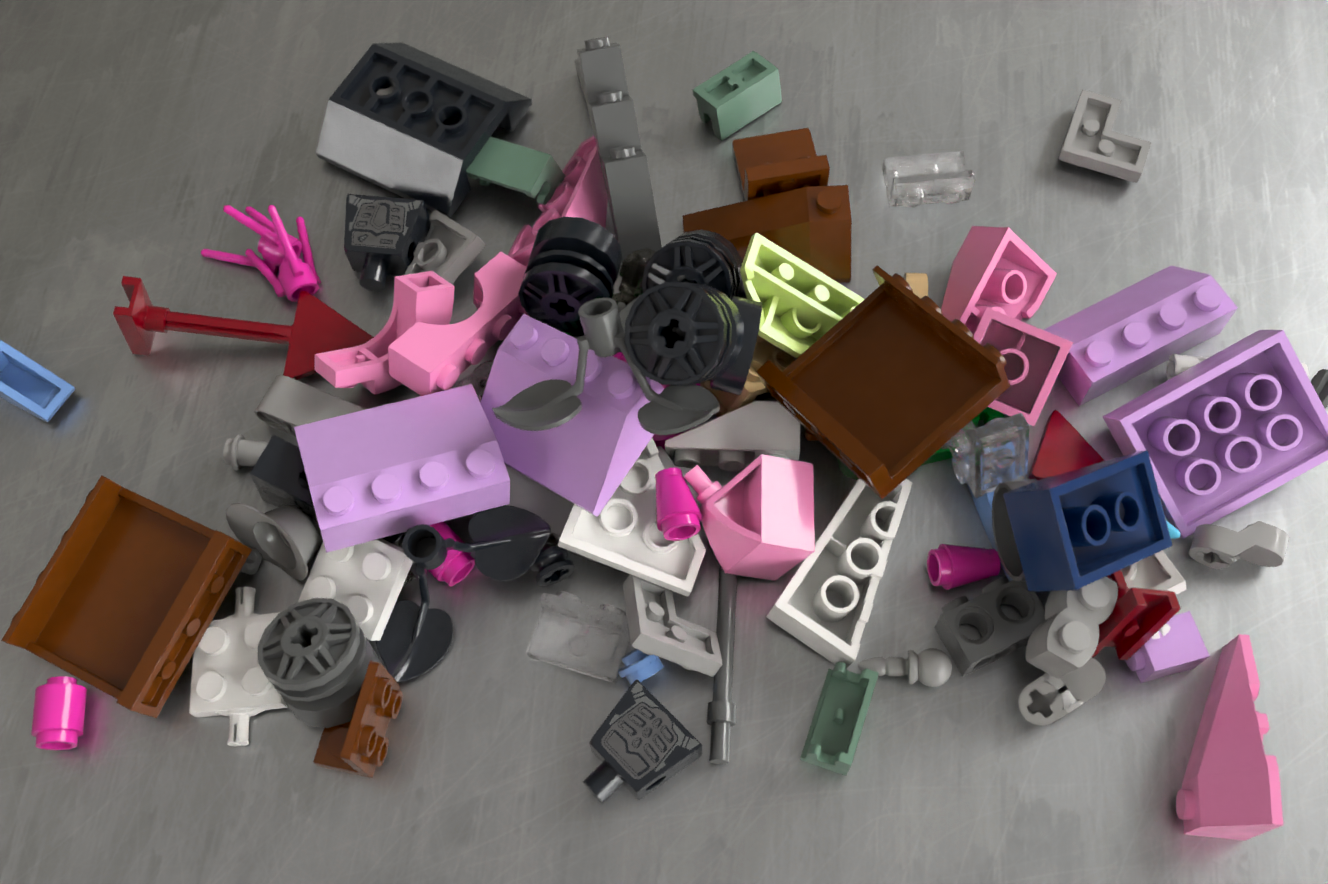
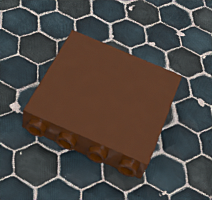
M875 266L872 271L879 284L875 291L783 371L768 360L756 370V373L769 394L873 492L883 499L1010 387V383L1004 370L1007 362L993 345L987 343L982 346L974 340L971 331L960 320L954 319L952 322L943 316L941 309L928 296L919 298L915 295L911 286L902 276L897 273L891 276L879 266Z
M101 475L95 487L87 495L85 503L72 525L62 536L61 543L47 566L39 574L35 586L21 609L14 615L2 641L23 648L116 698V703L131 711L157 718L252 549L218 530L214 531Z

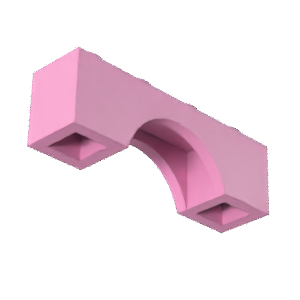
M503 252L498 253L474 274L473 303L478 310L471 317L455 324L432 325L419 321L388 346L389 375L420 396L452 388L460 374L470 365L478 364L490 347L498 340L502 341L507 337L523 314L528 315L521 306L518 294L527 267Z

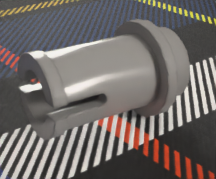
M237 435L234 439L228 438L223 450L224 463L232 465V468L235 470H240L243 466L254 467L268 442L245 440L243 435Z

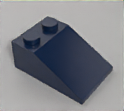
M1148 450L1041 479L1003 494L1028 591L1077 590L1173 546Z

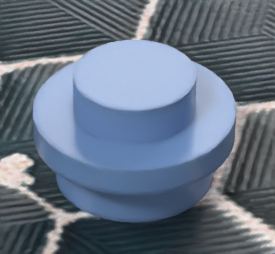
M636 648L621 658L625 666L619 669L618 673L621 678L626 677L631 685L636 679L639 682L644 681L660 671L664 666L658 656L647 655Z

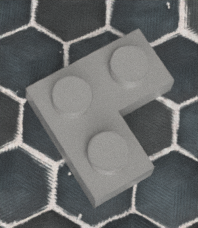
M1082 89L1058 160L1137 183L1142 174L1151 142L1112 131L1121 100Z
M629 574L623 583L631 647L637 648L647 655H655L677 663L687 670H695L713 677L723 665L716 632L677 617L671 590Z

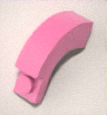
M433 271L395 276L393 308L384 328L370 341L359 346L315 354L314 370L335 388H352L361 383L374 395L396 388L402 383L389 375L388 346L418 321L432 325H449L453 311L455 286Z

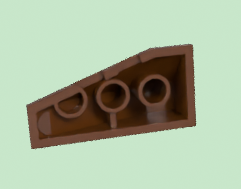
M848 185L803 187L683 215V233L701 229L719 233L734 245L742 258V262L751 236L758 233L836 282H851L852 219Z

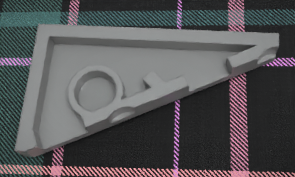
M435 209L429 218V221L434 225L428 241L418 243L414 252V259L407 267L404 275L433 271L452 284L474 262L476 256L483 250L486 244L478 235ZM390 316L385 317L380 331L384 328Z

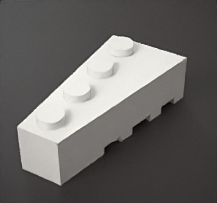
M859 478L815 543V552L805 558L766 618L833 664L844 662L847 667L856 660L861 645L859 643L865 625L869 620L878 584L883 576L890 547L896 536L913 483L905 479L886 497L881 499Z

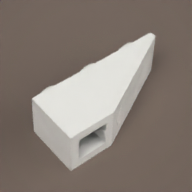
M755 401L666 440L665 451L675 466L694 468L696 465L699 467L719 466L720 469L725 471H740L761 454L799 461L800 422L778 402Z

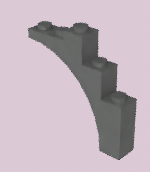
M609 37L586 40V48L577 50L578 60H575V65L594 132L615 238L621 246L622 263L650 258L662 248L647 157L641 149L633 99L628 94L621 48L618 43L610 44Z

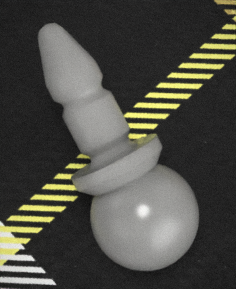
M935 648L925 649L918 655L913 650H908L907 659L903 657H887L886 659L874 657L863 660L858 664V668L861 671L867 668L879 672L878 676H883L884 674L888 676L907 675L909 684H914L919 680L924 685L930 687L944 684L950 678L952 672V664L949 657L943 651Z

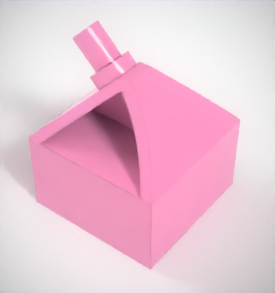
M986 307L975 331L974 340L982 346L987 343L993 345L1003 355L1007 362L1004 370L1010 383V387L987 407L1035 426L1073 342Z
M761 454L723 487L718 481L713 483L698 465L684 475V478L699 495L696 499L702 505L700 507L703 515L701 521L710 546L724 573L776 581L815 552L814 472L812 463Z

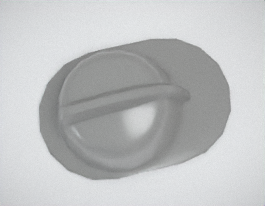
M233 503L226 509V519L231 530L245 546L257 549L262 554L263 559L280 567L294 579L302 581L308 577L307 563L318 553L323 543L319 524L314 519L292 505H284L265 513L243 503Z

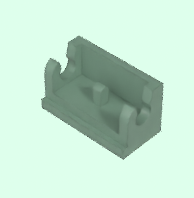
M755 51L747 54L692 89L693 96L696 97L701 121L703 124H706L712 120L714 134L721 141L782 102L779 69Z
M494 137L488 139L466 170L470 178L475 180L479 178V184L489 186L491 183L526 193L527 196L532 198L536 197L541 190L542 184H544L543 190L537 198V203L543 205L549 202L557 186L565 178L564 173L551 154Z
M837 662L833 670L828 669L800 760L846 776L853 762L879 672L866 668L861 671V674L848 671L846 663Z

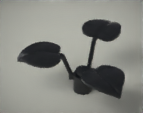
M504 505L478 512L471 518L468 531L474 543L457 542L452 538L444 540L435 528L425 524L416 525L409 528L406 532L382 538L395 545L406 533L402 543L403 551L416 565L415 574L418 576L421 595L420 606L410 600L396 602L381 639L375 641L387 671L396 682L412 680L430 671L447 654L453 640L454 628L449 614L441 609H428L430 596L426 575L427 570L439 567L445 561L448 550L476 551L475 564L482 574L496 581L516 579L525 574L534 565L551 535V527L546 521L528 510Z

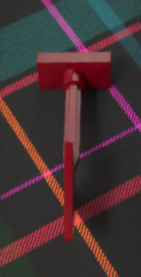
M123 276L121 284L130 302L129 308L115 306L113 312L132 354L150 356L155 333H167L168 330L287 344L289 348L283 375L294 380L317 373L314 370L315 354L359 346L374 338L305 290L299 294L294 323L291 326L171 312L169 308L152 305L141 278Z
M1054 410L1046 423L1028 479H1036L1038 481L1050 476L1101 463L1105 460L1059 411ZM1119 570L1106 576L1117 583L1118 596L1110 616L1099 624V640L1092 656L1093 658L1106 646L1115 647L1119 660H1128L1181 609L1175 592L1128 588L1122 571Z

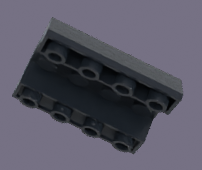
M373 43L328 99L316 154L318 158L406 199L424 200L427 209L432 211L436 209L451 218L471 190L466 172L467 168L498 126L513 132L531 107L532 99L407 44ZM395 88L387 95L376 94L380 89ZM456 116L462 118L455 125L448 126L443 124L445 119Z

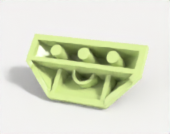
M755 233L751 236L740 273L747 299L762 302L758 336L798 358L859 305L864 298L760 234Z

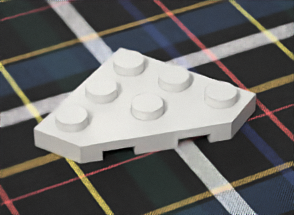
M651 438L598 517L575 504L573 505L558 546L688 597L693 588L706 549L699 534L684 540L670 541L665 539L663 532L657 529L655 475L663 470L664 467L658 456L657 446L653 438Z

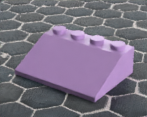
M523 314L497 350L480 403L495 434L505 465L598 517L654 435L640 426L637 417L639 409L651 401L645 397L628 363L614 356L599 357L595 355L593 350L589 349L584 390L580 395L576 396L581 401L582 409L575 417L558 427L542 431L517 429L499 420L494 415L492 408L506 404L526 388L550 379L564 380L572 386L576 381L579 354L576 338ZM646 377L654 392L660 394L664 390L660 383Z
M1258 330L1103 416L1123 456L1148 450L1164 514L1171 525L1180 531V538L1183 539L1195 533L1197 526L1212 524L1328 460V414L1284 330Z
M472 384L294 427L326 553L403 533L416 525H433L510 503V478L495 434Z

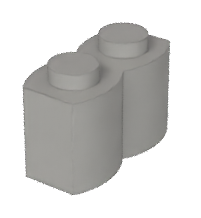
M1104 577L1077 590L1051 591L1045 606V621L1034 629L1028 640L1026 662L1055 678H1059L1084 666L1091 659L1097 648L1099 624L1110 616L1115 607L1118 596L1117 583Z

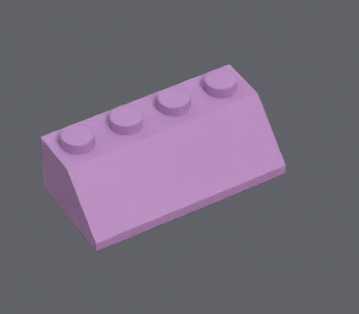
M1171 265L1044 329V331L1073 342L1057 377L1076 403L1081 406L1169 360L1171 354L1179 355L1218 335L1238 307L1211 275Z

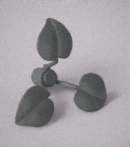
M638 295L620 312L618 311L616 301L611 298H597L586 302L579 308L578 313L584 336L576 339L579 354L576 381L573 386L564 380L550 379L542 381L521 391L506 404L492 409L494 415L505 424L528 431L552 429L571 420L582 409L581 401L576 396L580 395L584 390L589 349L593 350L595 355L599 357H609L618 352L623 353L645 397L651 401L642 406L637 414L640 426L650 433L669 435L689 430L707 421L713 414H717L720 406L717 398L710 391L696 384L670 385L660 394L651 389L646 377L631 361L625 345V322L633 303L641 296Z

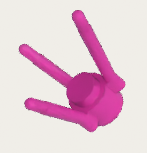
M225 205L223 207L225 213L262 236L258 243V252L263 256L261 260L276 274L279 266L288 259L272 221L251 206H247L245 211L254 220L230 205ZM287 234L297 258H300L302 243L299 239ZM209 249L201 251V255L204 257L255 267L247 256Z
M269 205L267 208L288 260L279 266L280 273L277 278L252 249H247L245 254L271 283L277 297L286 295L289 301L298 302L301 291L305 290L314 295L317 293L321 283L315 270L303 217L296 218L299 240L302 243L303 263L294 252L276 207Z

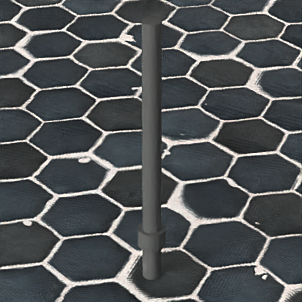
M721 566L719 568L716 635L723 665L714 675L713 701L709 702L707 706V724L711 725L709 762L715 764L729 763L730 727L734 726L736 721V704L732 703L737 575L724 573Z

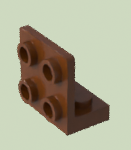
M808 128L740 138L732 142V149L745 201L803 187L828 186L830 166L827 155H816L811 132Z
M369 662L352 720L348 723L323 729L313 761L317 766L373 778L376 766L380 767L383 764L389 745V740L385 737L390 719H396L399 714L403 695L402 691H399L400 685L380 662Z

